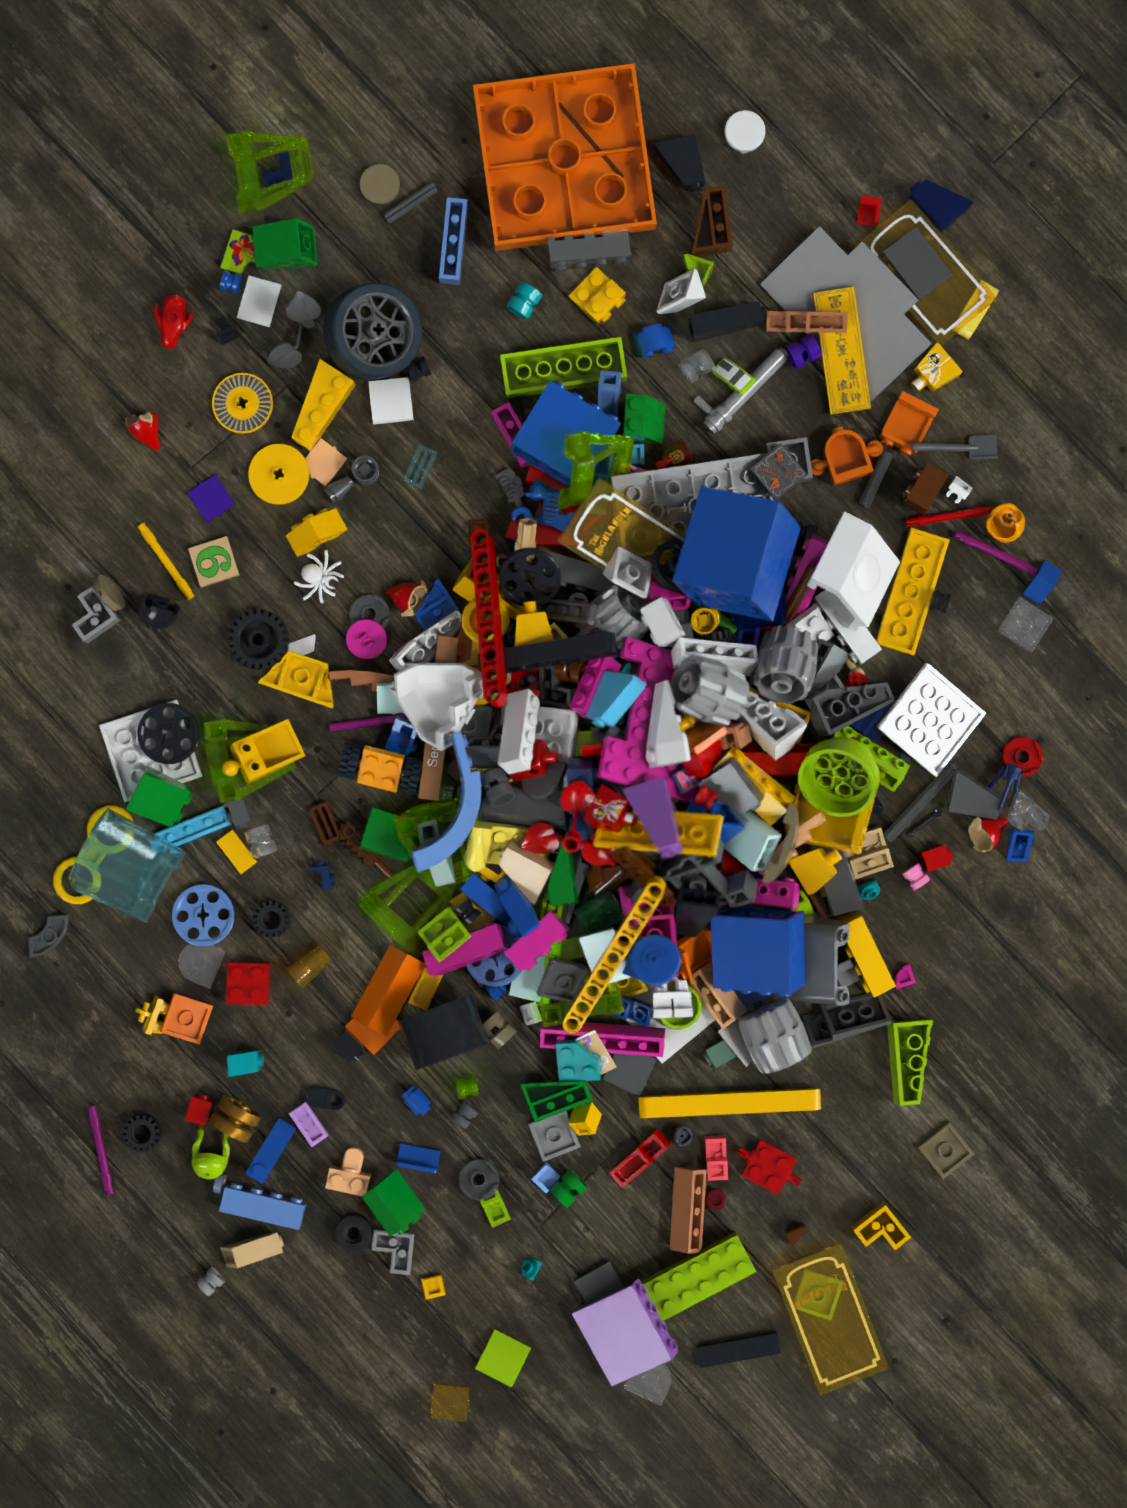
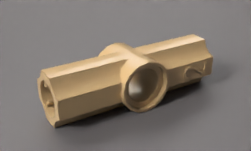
M526 517L519 520L515 551L522 548H536L537 521ZM535 555L528 556L527 561L532 563ZM515 562L514 570H517L519 564ZM527 572V577H526V579H527V578L531 579V576H530V575L528 574V572Z

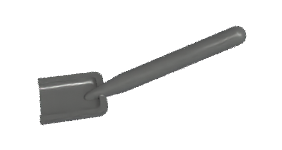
M997 434L970 436L969 445L954 443L911 444L913 451H969V457L972 460L998 459Z

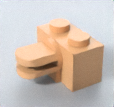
M351 1147L346 1150L341 1167L331 1165L326 1189L362 1196L368 1191L371 1173L361 1171L364 1155L359 1148Z

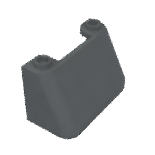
M818 915L804 917L806 984L799 988L798 991L792 993L791 996H788V999L836 1006L849 1004L848 988L843 985H837L838 947L843 946L849 939L848 923Z

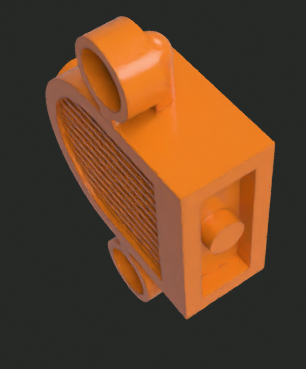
M838 427L831 430L832 435L824 446V461L820 459L811 461L813 476L822 475L827 468L832 485L835 486L872 474L874 470L869 456L872 458L880 456L883 446L879 441L874 440L866 447L860 435L850 430H844L843 427Z

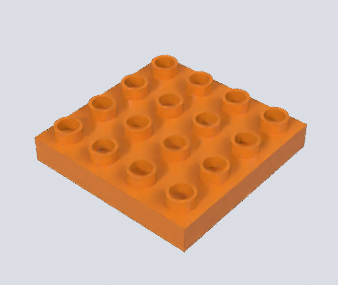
M635 63L473 85L495 251L547 244V237H555V241L564 236L570 235L580 239L584 234H594L597 238L602 233L624 231L634 233L656 230L657 221ZM559 102L602 151L597 152L562 112L559 108ZM606 155L624 177L622 178L616 174L602 156Z

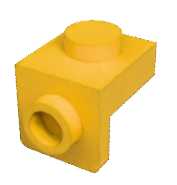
M488 866L478 871L480 872L478 876L488 883L490 880L497 883L507 875L503 869L498 874Z

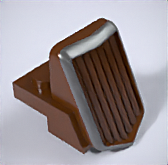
M618 861L615 866L592 864L593 870L586 871L589 892L593 891V895L598 900L613 894L618 887H621L632 878L631 874Z

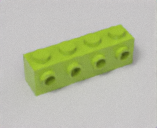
M850 726L831 735L830 739L856 737L857 741L864 744L870 750L877 763L881 785L894 792L903 781L910 765L902 759H899L886 749L872 742L869 738L853 730Z

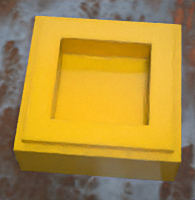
M441 1274L421 1278L425 1300L446 1295Z

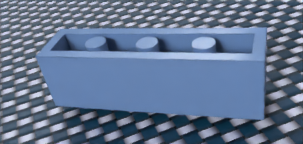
M447 197L439 281L442 284L460 285L468 212L467 199Z
M232 1182L230 1185L227 1184L225 1186L219 1212L300 1230L307 1204L302 1202L303 1199L293 1196L290 1199L283 1198V1194L277 1192L266 1194L262 1193V1189L251 1187L249 1190L242 1188L243 1185Z

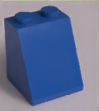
M692 798L686 810L688 813L722 815L723 822L719 839L724 845L744 829V825L730 807L714 801L708 811L702 804L694 803L695 798Z

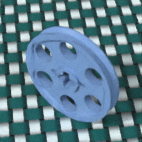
M196 885L185 890L177 898L172 911V921L175 930L186 942L196 946H211L220 942L229 934L234 923V908L228 896L219 888L211 885ZM211 892H216L219 895V899L215 903H210L207 900L208 894ZM190 893L198 895V901L195 904L187 902V896ZM202 904H204L205 912L209 914V917H205L204 927L202 919L198 917V914H201L203 910ZM221 909L229 911L228 919H219L218 913ZM180 911L188 913L187 921H178L177 915ZM191 928L199 930V936L196 939L188 937V931ZM210 928H219L220 934L217 938L209 937L208 931Z
M503 926L509 947H511L520 938L517 936L513 937L508 932L507 927ZM506 951L501 952L497 960L491 956L482 959L478 967H474L473 964L467 965L468 971L478 982L493 987L504 986L513 982L522 972L505 955ZM508 964H512L514 972L512 975L507 976L504 971L505 967ZM488 970L495 972V978L492 981H487L485 977Z

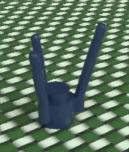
M1007 763L1005 767L1001 766L998 774L988 786L989 789H992L1002 775H1004L1003 779L1007 781L997 807L998 811L1002 809L1011 783L1014 782L1011 808L1015 807L1019 783L1022 777V768Z

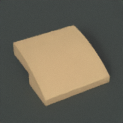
M880 825L867 829L861 854L846 852L855 879L894 867Z

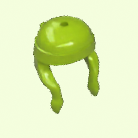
M200 1125L197 1129L198 1137L192 1146V1166L194 1172L199 1177L215 1179L225 1171L228 1163L230 1147L227 1139L229 1136L222 1133L223 1156L212 1153H200L199 1147L204 1136V1130Z

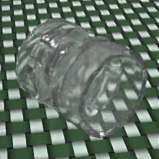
M703 347L693 351L691 357L686 356L677 362L682 374L690 384L699 380L701 374L707 375L715 369L712 359Z
M269 824L244 832L247 843L251 844L250 852L253 860L278 851L275 840L270 838L272 832Z

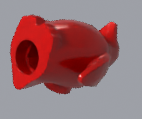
M177 295L165 297L160 313L157 303L154 305V319L161 333L162 346L166 349L176 347L180 335L189 327L193 318V310L190 311L186 318L185 299Z

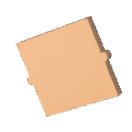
M322 438L305 458L308 463L310 477L312 479L315 478L325 487L347 461V458L338 452L335 446L332 447Z

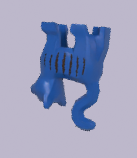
M535 480L530 486L529 492L525 493V496L533 500H544L539 517H534L530 509L525 506H518L511 513V518L514 522L517 521L520 514H523L524 517L537 521V525L573 532L575 513L563 514L561 512L563 504L578 503L579 492H573L569 495L558 489L547 488L541 480Z

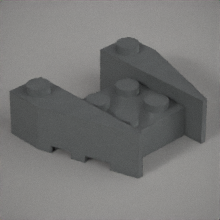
M720 839L716 856L676 854L661 863L659 877L664 881L669 880L678 891L680 887L721 893L719 908L720 905L739 907L754 902L758 882L747 870L724 877L714 865L721 863L724 843Z

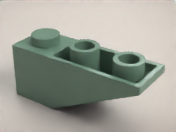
M432 820L418 824L421 846L430 843L441 835L447 828L446 823ZM451 855L439 864L429 868L436 887L456 883Z

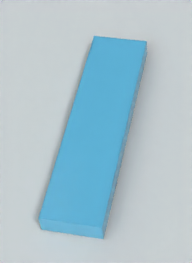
M221 806L148 837L155 854L158 855L232 825V823L228 819L227 809Z

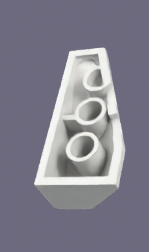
M749 691L745 694V697L748 699L747 704L739 710L740 717L738 720L744 722V724H749L752 737L762 749L774 760H777L792 749L807 727V723L794 711L788 708L784 710L776 706L775 702L759 699L757 694Z

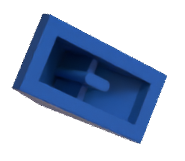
M1044 560L1036 575L1023 592V595L1040 605L1056 585L1062 571Z
M1008 829L1007 861L1027 862L1034 830Z

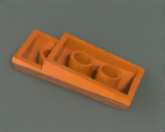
M390 945L351 1017L387 1036L426 964Z

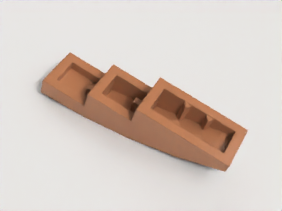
M767 311L766 331L847 333L848 312Z
M347 670L329 672L331 681L351 679L352 686L372 684L373 692H377V683H392L394 681V676L370 671Z

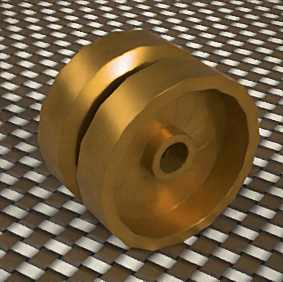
M223 1095L218 1103L221 1111H214L209 1119V1123L224 1134L238 1141L248 1143L253 1134L250 1127L258 1126L262 1118L261 1114L245 1103Z

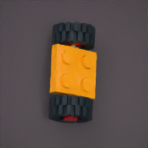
M347 740L341 756L338 776L354 780L360 767L357 783L397 793L399 781L402 778L399 792L415 796L421 781L423 760L408 756L405 768L402 769L405 755L365 745L363 750V744Z

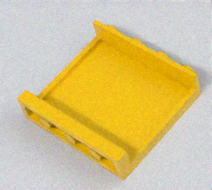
M796 783L794 790L796 798L792 804L797 805L800 827L817 814L823 812L817 810L805 799L800 790L799 783ZM875 796L868 808L857 815L837 817L823 813L827 821L810 830L813 839L805 842V844L861 854ZM785 823L784 832L788 834L790 825Z

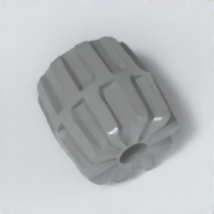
M617 584L612 585L590 602V604L598 605L594 626L575 623V626L580 629L578 636L614 632L617 654L611 656L614 660L621 655L625 637L640 640L650 629L649 626L646 627L641 619L642 613L640 609L647 606L646 599Z
M778 625L774 626L771 631L765 632L757 652L759 663L754 669V685L757 686V691L761 696H765L772 702L793 704L795 701H802L807 697L815 678L818 654L817 641L810 639V632L807 630L800 632L797 626L789 625L787 629Z
M692 655L690 658H685L681 661L672 675L670 687L675 700V708L696 720L720 726H729L730 720H737L740 717L739 710L747 704L748 699L745 697V694L749 692V684L746 681V677L741 672L720 661L701 655Z
M788 998L775 999L767 1005L762 1004L756 1010H750L746 1012V1015L738 1019V1026L745 1046L758 1070L763 1074L777 1072L792 1066L806 1058L812 1051L804 1024Z

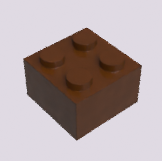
M926 463L924 467L920 466L911 478L914 480L913 484L910 483L901 495L904 498L901 504L920 515L925 514L943 486L948 474L929 463Z

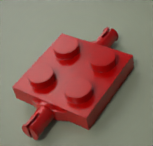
M763 1139L759 1140L756 1148L751 1152L740 1146L736 1153L747 1159L741 1176L776 1195L779 1194L782 1186L787 1181L797 1187L802 1179L791 1174L797 1158Z

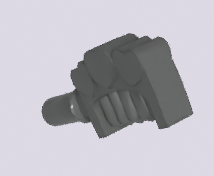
M511 468L497 474L495 477L501 482L505 494L508 495L509 504L514 503L516 507L524 506L521 498L525 496L520 477L516 476V473Z

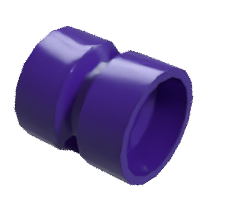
M811 333L800 338L799 343L794 341L785 346V350L789 354L788 358L796 370L805 366L808 360L813 362L822 357L821 349Z

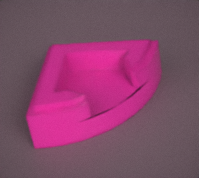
M909 963L902 966L895 977L896 989L916 983Z

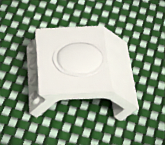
M844 511L807 586L815 589L818 585L834 593L854 616L849 629L856 632L859 626L869 627L900 561L872 525Z

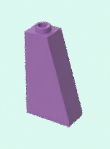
M661 777L623 789L625 796L661 856L673 857L677 853L683 852L669 788L664 778Z

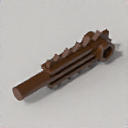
M349 821L346 824H340L341 829L338 831L341 835L340 840L346 839V846L352 845V852L358 851L357 857H364L363 863H367L368 867L375 865L387 878H390L394 873L380 859L381 855L358 848L362 837V830L356 831V824L352 825Z

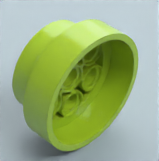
M837 737L822 741L808 751L799 769L798 783L805 799L817 810L832 816L848 817L861 813L872 803L879 787L880 772L872 753L864 744L852 738Z

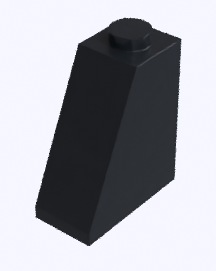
M695 134L655 143L656 154L684 191L696 192L704 187L705 177Z
M680 887L676 907V935L696 937L718 912L721 893Z

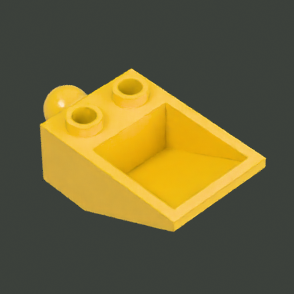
M287 719L232 743L230 749L236 761L227 760L224 762L222 771L227 776H234L240 769L246 783L250 784L305 757V753ZM247 745L249 751L245 752L242 747ZM256 764L258 770H253L251 765Z

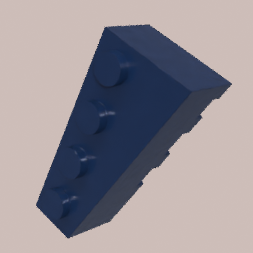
M569 758L567 786L577 780L584 781L596 796L599 791V784H595V779H598V766H594V758ZM574 811L568 812L570 814L569 830L572 828ZM578 812L575 831L579 832L581 841L584 839L590 840L597 829L589 827L583 819L585 814Z

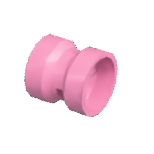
M916 863L902 873L904 878L911 882L910 886L913 891L922 887L930 880L927 874H923L919 863Z

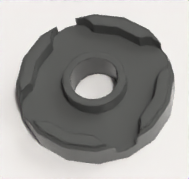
M373 594L362 595L357 598L350 608L351 623L354 624L359 620L366 619L364 617L365 611L373 609L376 616L372 620L378 622L385 629L390 620V610L384 599Z
M476 1159L468 1162L461 1169L459 1175V1186L462 1192L470 1199L477 1201L487 1200L498 1190L500 1183L499 1172L487 1160ZM478 1174H482L485 1177L482 1185H475L474 1178Z

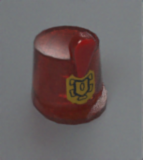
M683 438L659 452L662 460L655 463V468L657 470L695 464Z

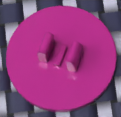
M362 619L351 625L347 632L346 643L351 653L356 657L373 659L384 651L387 644V635L384 628L378 622Z

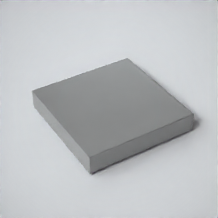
M567 1111L536 1123L535 1121L528 1123L543 1162L581 1147L575 1131L568 1124L570 1117Z

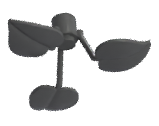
M300 290L296 291L286 308L287 316L291 320L299 322L296 343L294 346L288 342L276 345L268 355V364L271 366L292 368L301 362L302 353L296 349L299 347L303 326L312 328L317 324L323 334V326L320 323V318H318L321 314L320 305L311 296ZM345 328L346 335L352 336L353 330Z

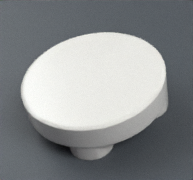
M743 110L734 113L728 119L724 135L727 143L733 149L745 154L761 145L765 136V125L759 115L752 111Z

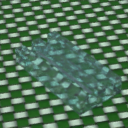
M419 444L403 482L422 490L438 452ZM423 450L425 451V453L422 457V460L413 477V480H410V475L414 469V466L419 458L421 451ZM430 453L432 454V456L429 460V463L425 469V472L421 478L420 483H417L418 477Z

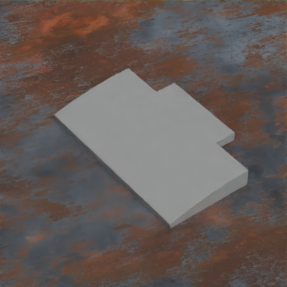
M819 226L760 284L784 311L816 312L813 293L854 286L871 402L932 344L904 315L918 302V299L863 241L847 255ZM805 332L807 335L811 333L815 337L821 349L819 332Z
M768 453L611 476L612 494L615 493L684 539L701 486L774 500L749 471ZM613 497L614 520L619 522L616 523L617 526L615 525L617 548L620 546L636 556L653 554L656 548L666 541L680 540ZM625 508H628V510H632V511H627V512H629V514H628V513H626V512L623 511V510H624ZM619 515L623 517L621 522L616 519ZM670 548L661 554L660 561L666 562L673 556Z

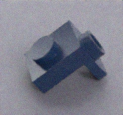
M325 862L313 863V867L308 868L309 872L321 870L323 891L333 890V886L336 885L335 873H331V866H325Z

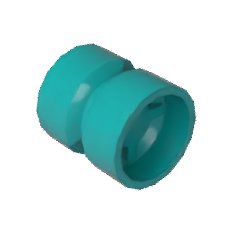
M520 282L515 291L516 296H511L506 304V308L518 317L528 320L534 311L532 306L537 305L543 295L529 284Z

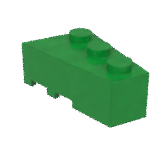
M559 1080L520 1083L535 1123L593 1101L586 1081L559 1082Z

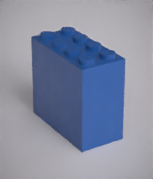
M549 381L513 440L510 452L580 494L615 437L621 423L618 422L619 419L610 413L606 415L601 412V408L596 404H588L583 401V397L578 393H570L565 390L563 384L557 381L554 383Z
M726 906L719 910L711 919L713 988L721 989L722 992L740 990V993L746 994L754 991L759 992L760 995L778 993L781 997H788L806 984L804 911Z

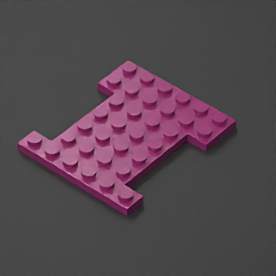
M625 637L620 658L638 663L636 677L646 683V687L630 706L624 740L610 736L604 737L597 777L629 787L663 777L668 785L671 799L690 804L692 798H696L701 788L697 785L681 794L672 775L685 768L683 762L672 766L649 768V763L646 760V746L655 684L668 680L669 684H671L672 675L676 670L673 669L671 650ZM673 708L675 714L680 715V718L685 714L677 708Z

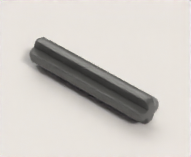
M433 182L428 183L385 212V219L388 223H392L438 191L437 187Z
M883 451L859 501V505L869 508L893 458V454L888 451Z

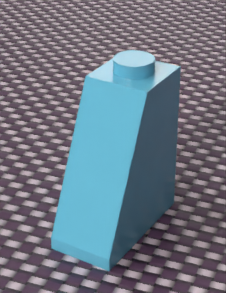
M604 671L586 716L597 727H614L645 689L646 683L635 675Z

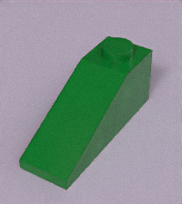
M563 845L560 847L548 883L549 890H546L547 902L554 907L579 903L572 852L566 851Z

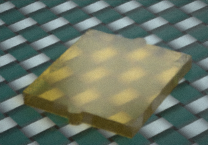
M434 1383L433 1398L430 1400L432 1403L430 1418L466 1422L467 1409L470 1406L468 1402L470 1387Z

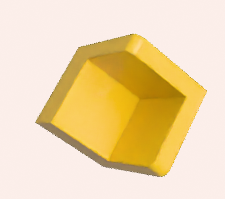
M588 1102L573 1108L568 1124L578 1136L592 1135L596 1133L602 1114L592 1102Z

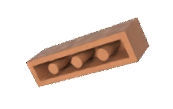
M689 1166L675 1167L670 1250L687 1254L702 1252L706 1169Z

